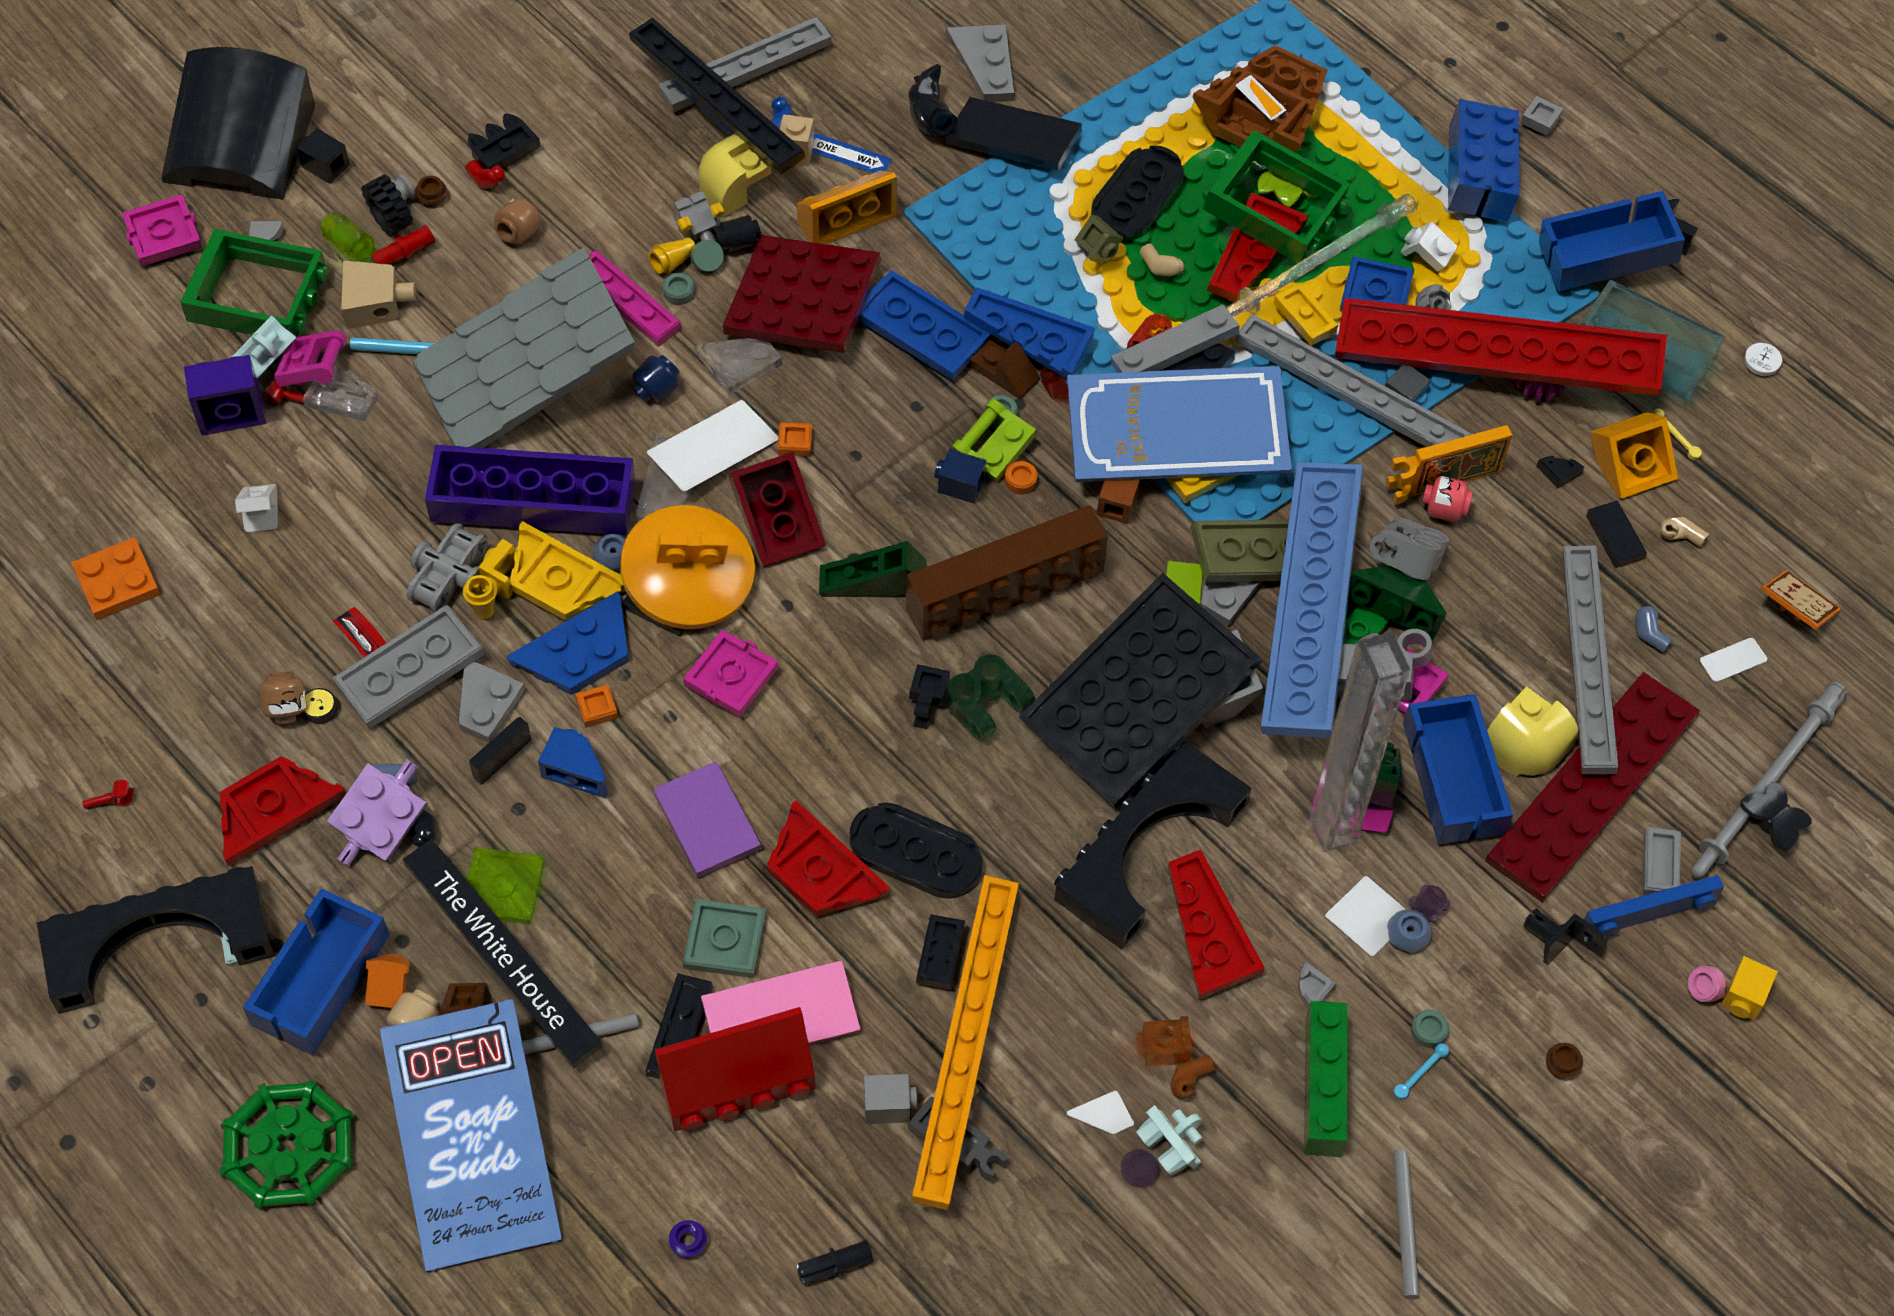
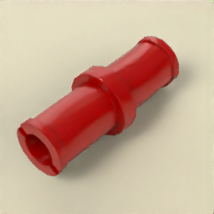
M425 224L403 238L401 236L394 238L395 242L370 255L374 263L393 265L402 259L406 261L411 259L413 253L430 244H434L436 241L431 230Z

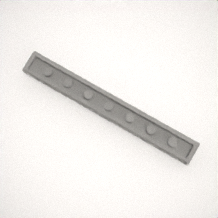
M1254 314L1250 316L1239 330V334L1235 337L1236 343L1426 447L1472 435V433Z
M1597 545L1563 546L1562 558L1577 726L1579 729L1582 774H1617L1618 760Z

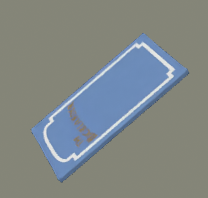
M1280 366L1067 375L1066 384L1068 385L1074 460L1073 476L1075 482L1291 473L1293 465L1290 457Z

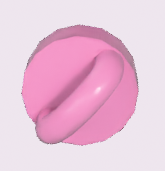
M1699 966L1693 969L1688 978V990L1696 1000L1714 1002L1725 997L1726 979L1718 968Z

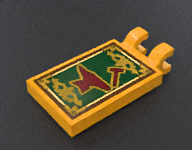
M1508 425L1417 449L1414 456L1392 458L1390 466L1393 471L1399 469L1406 471V473L1389 476L1386 480L1388 489L1397 487L1402 490L1394 494L1393 501L1395 505L1405 502L1409 495L1412 497L1425 493L1426 485H1434L1435 479L1439 476L1466 482L1501 472L1513 436Z

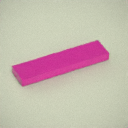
M595 250L589 255L619 313L655 345L660 346L681 330V322L602 254Z

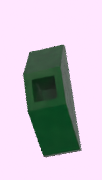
M1392 566L1357 569L1352 573L1348 601L1408 629L1423 630L1430 636L1431 640H1434L1447 612L1426 580L1408 576Z
M1374 740V743L1366 742L1356 800L1391 807L1400 779V749L1394 748V744L1384 740Z

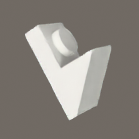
M276 484L243 487L235 499L237 513L242 512L244 530L246 532L276 529L278 527Z

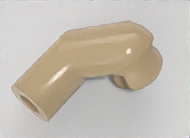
M1685 517L1664 520L1659 527V532L1663 538L1667 540L1687 538L1700 548L1710 536L1709 533Z

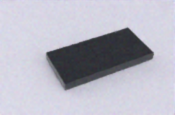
M970 97L958 115V121L954 128L946 134V144L1059 171L1082 132V123Z

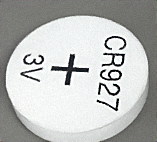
M1756 343L1747 349L1744 363L1752 373L1760 376H1770L1779 370L1782 364V356L1774 346L1767 343Z

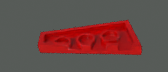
M1252 192L1245 205L1295 234L1307 223L1309 215ZM1235 228L1209 282L1207 291L1236 303L1278 256L1279 252Z
M1201 849L1170 861L1168 865L1169 875L1199 1000L1263 974L1265 967Z

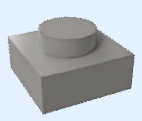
M1536 96L1524 112L1521 123L1548 136L1560 119L1563 108Z

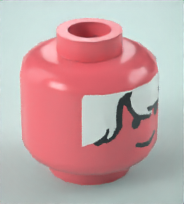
M1439 476L1435 479L1434 485H1426L1422 503L1428 504L1427 512L1430 517L1449 522H1458L1461 516L1467 517L1473 492L1468 491V484L1465 481Z

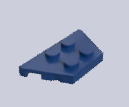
M617 591L507 656L508 663L516 669L520 666L534 673L535 678L545 683H553L558 689L570 695L629 661L620 594Z

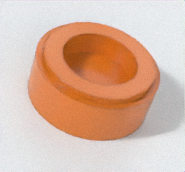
M1017 461L1010 464L1005 471L1006 487L1015 494L1030 493L1037 485L1038 473L1036 468L1025 461Z

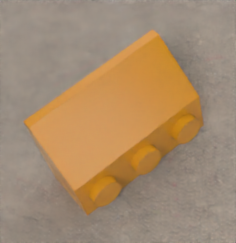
M878 171L870 175H864L842 186H836L819 195L807 197L797 203V223L809 242L828 244L897 217V176L894 172Z

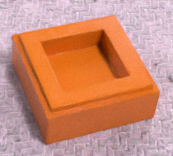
M780 422L778 456L794 452L795 456L810 457L812 424Z
M608 684L575 694L585 728L618 719V712Z

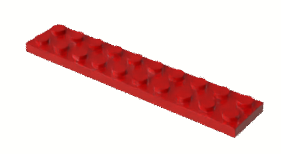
M1345 298L1335 358L1660 396L1668 335Z

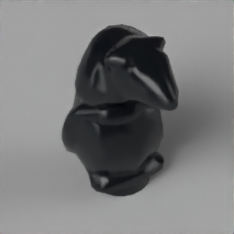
M939 64L933 65L927 70L922 71L920 75L915 76V83L908 92L911 117L915 125L922 132L930 135H946L952 131L958 121V118L950 111L949 107L940 100L939 78L941 66Z

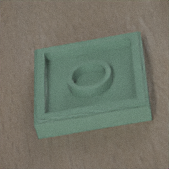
M695 899L682 963L683 969L754 978L766 917V908Z

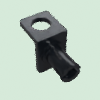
M1536 908L1532 911V914L1527 916L1524 922V928L1529 929L1547 942L1544 946L1543 962L1547 965L1573 939L1600 957L1606 954L1607 935L1575 913L1565 924L1559 925ZM1584 931L1590 933L1596 939L1597 943L1591 941L1585 935Z

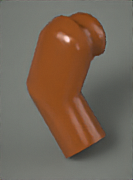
M1210 1055L1181 1063L1176 1067L1170 1083L1174 1096L1180 1099L1190 1097L1194 1092L1197 1077L1215 1071Z

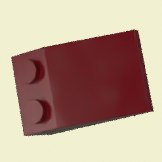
M794 452L730 473L728 478L738 507L763 567L826 546Z

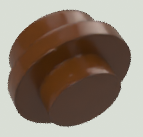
M430 175L419 180L415 193L421 203L436 205L446 198L447 189L440 178Z
M1558 1043L1549 1049L1546 1055V1065L1549 1071L1556 1077L1569 1079L1575 1077L1580 1072L1583 1066V1058L1578 1048L1573 1044Z

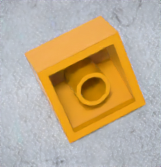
M1646 412L1590 432L1596 462L1618 498L1623 499L1678 479L1667 417Z

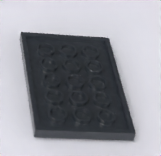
M1162 573L1019 718L1117 809L1137 789L1143 780L1262 661L1256 653L1168 576Z

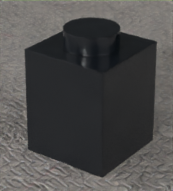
M318 128L309 136L303 138L296 147L301 167L329 184L350 165L345 144Z

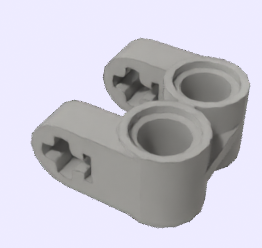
M1401 517L1391 521L1384 530L1373 537L1370 542V551L1378 561L1392 566L1413 578L1427 580L1432 571H1437L1449 538L1438 530ZM1398 527H1402L1403 534L1394 530H1396ZM1385 541L1387 546L1392 549L1385 553L1383 551L1384 546L1379 542Z

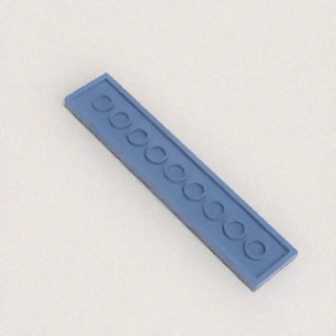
M1297 462L1262 715V734L1332 738L1363 479V465Z

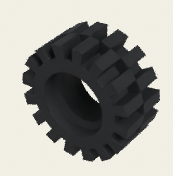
M386 174L361 187L362 195L366 200V205L370 208L371 215H374L377 224H380L381 229L387 235L391 236L413 224V218L410 215V209L406 206V201L403 200L401 192L396 189L395 183L391 182V179Z

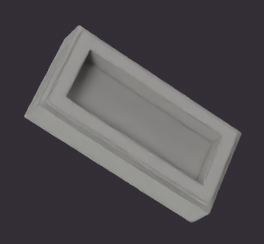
M1646 827L1643 832L1642 894L1648 895L1680 886L1681 831Z

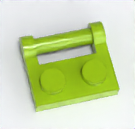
M991 398L985 405V412L961 440L957 439L951 449L987 460L986 476L998 483L1005 475L1007 467L1019 458L1038 434L1034 427L1007 410L999 401ZM996 418L1002 421L1000 426L977 453L971 450V447Z

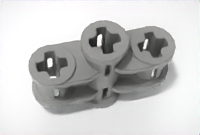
M456 523L449 529L437 550L432 548L431 543L427 541L421 542L415 549L411 559L412 568L420 571L408 586L407 599L412 602L419 601L431 607L432 612H436L447 605L458 587L463 589L468 579L475 575H480L479 566L475 567V565L485 554L488 538L484 535L476 536L464 530L463 525Z

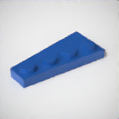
M977 287L964 312L965 319L1010 346L1017 342L1027 356L1066 379L1067 375H1075L1095 331L1094 327Z

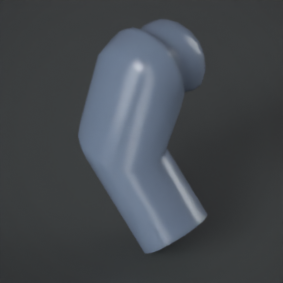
M1651 606L1640 608L1635 616L1638 637L1662 653H1665L1673 639L1658 630L1657 610Z

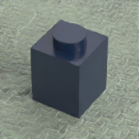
M949 449L945 460L940 459L935 469L934 478L938 479V493L975 504L985 481L987 460Z

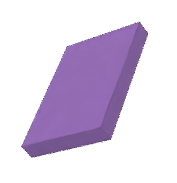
M717 761L653 789L654 796L697 878L761 851V844Z

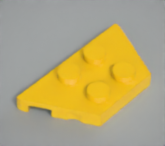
M523 521L519 525L518 546L515 548L514 568L510 577L511 588L514 593L568 621L617 591L619 594L626 591L620 574Z

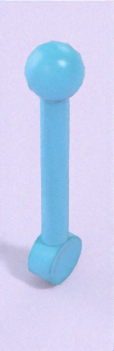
M1444 1043L1436 1045L1435 1053L1404 1084H1398L1394 1088V1097L1398 1100L1406 1099L1409 1089L1439 1058H1444L1448 1055V1046Z

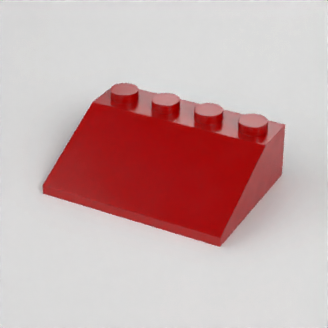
M801 1007L655 1049L662 1093L674 1132L681 1129L683 1131H693L703 1126L705 1122L715 1119L721 1121L729 1120L736 1117L739 1112L751 1108L755 1110L766 1109L772 1106L775 1101L788 1097L790 1099H799L808 1095L811 1090L816 1089L815 1073Z

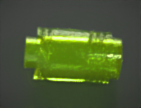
M333 212L323 219L320 226L323 238L351 261L362 262L371 256L370 254L374 250V239L346 215Z

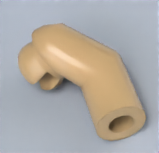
M1147 244L1140 249L1139 253L1154 275L1171 277L1180 275L1183 272L1184 263L1181 259L1174 256L1159 255L1153 244Z

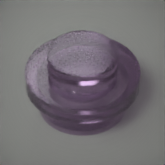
M1142 1149L1132 1150L1122 1160L1121 1173L1129 1184L1138 1187L1147 1186L1157 1176L1158 1163L1150 1152Z

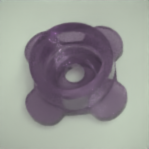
M1423 885L1420 888L1419 894L1410 898L1409 906L1413 910H1418L1429 922L1435 923L1439 920V915L1443 911L1449 910L1450 901L1441 888L1434 885Z

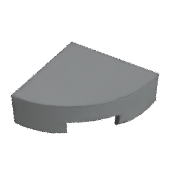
M250 221L249 236L272 241L278 240L284 229L282 221Z
M1307 962L1302 968L1298 988L1303 1003L1309 1008L1311 1001H1324L1335 987L1336 982Z

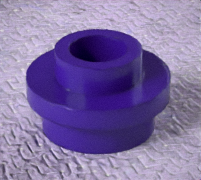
M692 1220L677 1223L669 1234L670 1248L674 1254L681 1258L698 1256L704 1250L707 1243L704 1228L698 1222ZM693 1236L695 1238L693 1244L686 1246L681 1243L683 1237Z

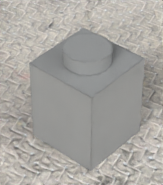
M908 1074L864 1076L865 1123L910 1122V1109H917L916 1087H909Z

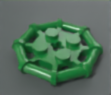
M309 1080L308 1083L266 1086L263 1083L258 1086L259 1090L230 1118H225L221 1124L224 1132L222 1166L219 1169L220 1175L223 1179L231 1181L254 1202L255 1208L261 1210L266 1206L306 1203L309 1206L316 1204V1199L345 1170H350L352 1167L351 1122L354 1120L351 1110H345L323 1091L317 1081ZM302 1098L299 1107L284 1105L276 1108L273 1100ZM313 1102L325 1111L331 1119L322 1123L309 1112ZM266 1104L269 1112L253 1128L244 1126ZM336 1130V1153L332 1154L326 1152L325 1140L327 1134ZM238 1136L248 1139V1157L238 1160ZM285 1138H295L293 1143L296 1148L291 1152L287 1149L279 1152L280 1142ZM322 1163L329 1164V1166L309 1185L307 1182V1178ZM252 1168L257 1170L266 1179L263 1186L259 1187L244 1172ZM291 1180L293 1183H300L302 1188L274 1191L276 1184H283L282 1181Z

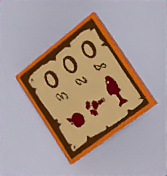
M1785 570L1761 588V591L1781 605V611L1789 610L1796 616L1794 618L1795 621L1801 619L1815 630L1841 610V608L1788 570Z

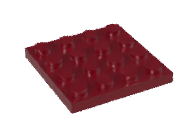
M761 235L722 325L724 334L845 353L881 263L880 252Z

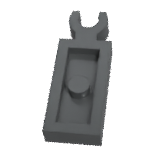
M931 1096L908 1123V1129L924 1141L934 1098ZM967 1122L958 1165L968 1171L975 1164L979 1167V1172L984 1179L993 1181L996 1172L990 1169L987 1164L989 1162H997L1000 1166L1004 1167L1007 1163V1157L1000 1150L987 1149L990 1138Z

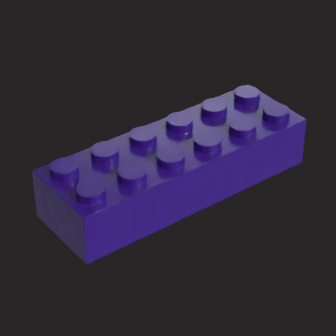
M435 445L425 496L430 522L519 528L523 521L536 529L628 535L636 481L633 458Z

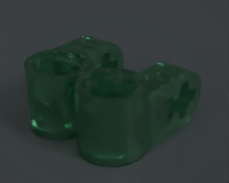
M987 654L979 657L971 671L958 674L949 681L947 708L950 714L974 738L983 742L997 730L994 720L981 706L983 703L1002 697L1015 711L1022 713L1035 701V696L1026 682L1004 659L994 654ZM987 675H992V676H995L996 678H995V679H986L985 676H987ZM961 694H966L970 697L963 699L958 696Z

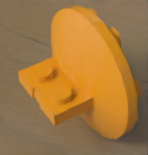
M676 505L652 512L633 527L623 545L620 572L628 596L647 616L670 627L701 629L725 621L742 607L751 591L755 574V563L749 542L740 529L729 519L703 507Z

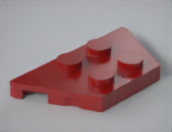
M280 756L220 791L221 829L224 838L223 858L228 866L232 865L341 800L346 795L345 789L338 783L333 785L320 779L317 773L307 768H299L295 762Z
M795 800L791 804L786 824L780 831L777 846L772 851L767 863V871L813 915L818 917L880 899L890 894V887L799 802Z

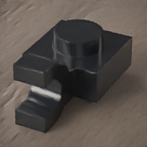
M917 664L909 691V699L917 701L914 710V727L927 729L932 704L943 706L950 681V671Z

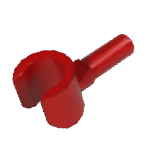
M277 381L270 383L264 391L266 395L265 401L273 406H278L283 398L311 405L313 398L289 391L286 386L279 387Z
M117 780L113 784L112 793L83 800V807L86 809L105 803H113L122 807L128 806L132 801L134 788H129V782L126 780Z

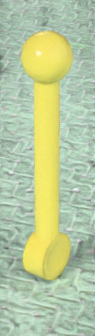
M1659 408L1652 412V414L1665 416L1664 411ZM1667 420L1670 433L1688 451V458L1693 461L1698 460L1702 454L1701 449L1692 446Z

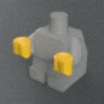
M703 191L690 195L689 198L686 197L674 202L673 217L678 224L679 232L685 238L690 237L694 243L700 240L715 241L713 228L719 226L720 218L725 213L720 202L709 206Z

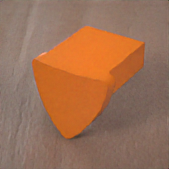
M386 954L366 960L365 968L368 969L365 1005L392 1008L400 995L406 992L407 973H409L410 962L399 954Z

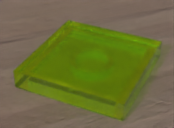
M475 847L467 881L500 921L531 925L545 858L541 855Z

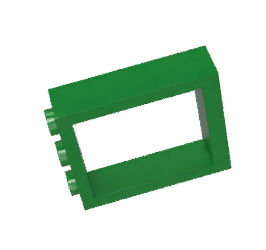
M1253 130L1208 191L1203 210L1300 264L1307 254L1312 256L1321 242L1319 236L1322 233L1325 235L1329 233L1336 220L1333 217L1336 212L1341 215L1350 200L1346 196L1350 183ZM1253 161L1329 202L1304 238L1228 196Z
M214 229L180 301L186 321L253 335L270 318V315L208 303L228 259L233 258L305 273L286 319L274 317L295 337L303 333L307 326L308 313L317 304L318 290L321 283L327 281L329 267L325 264L323 252L321 250Z

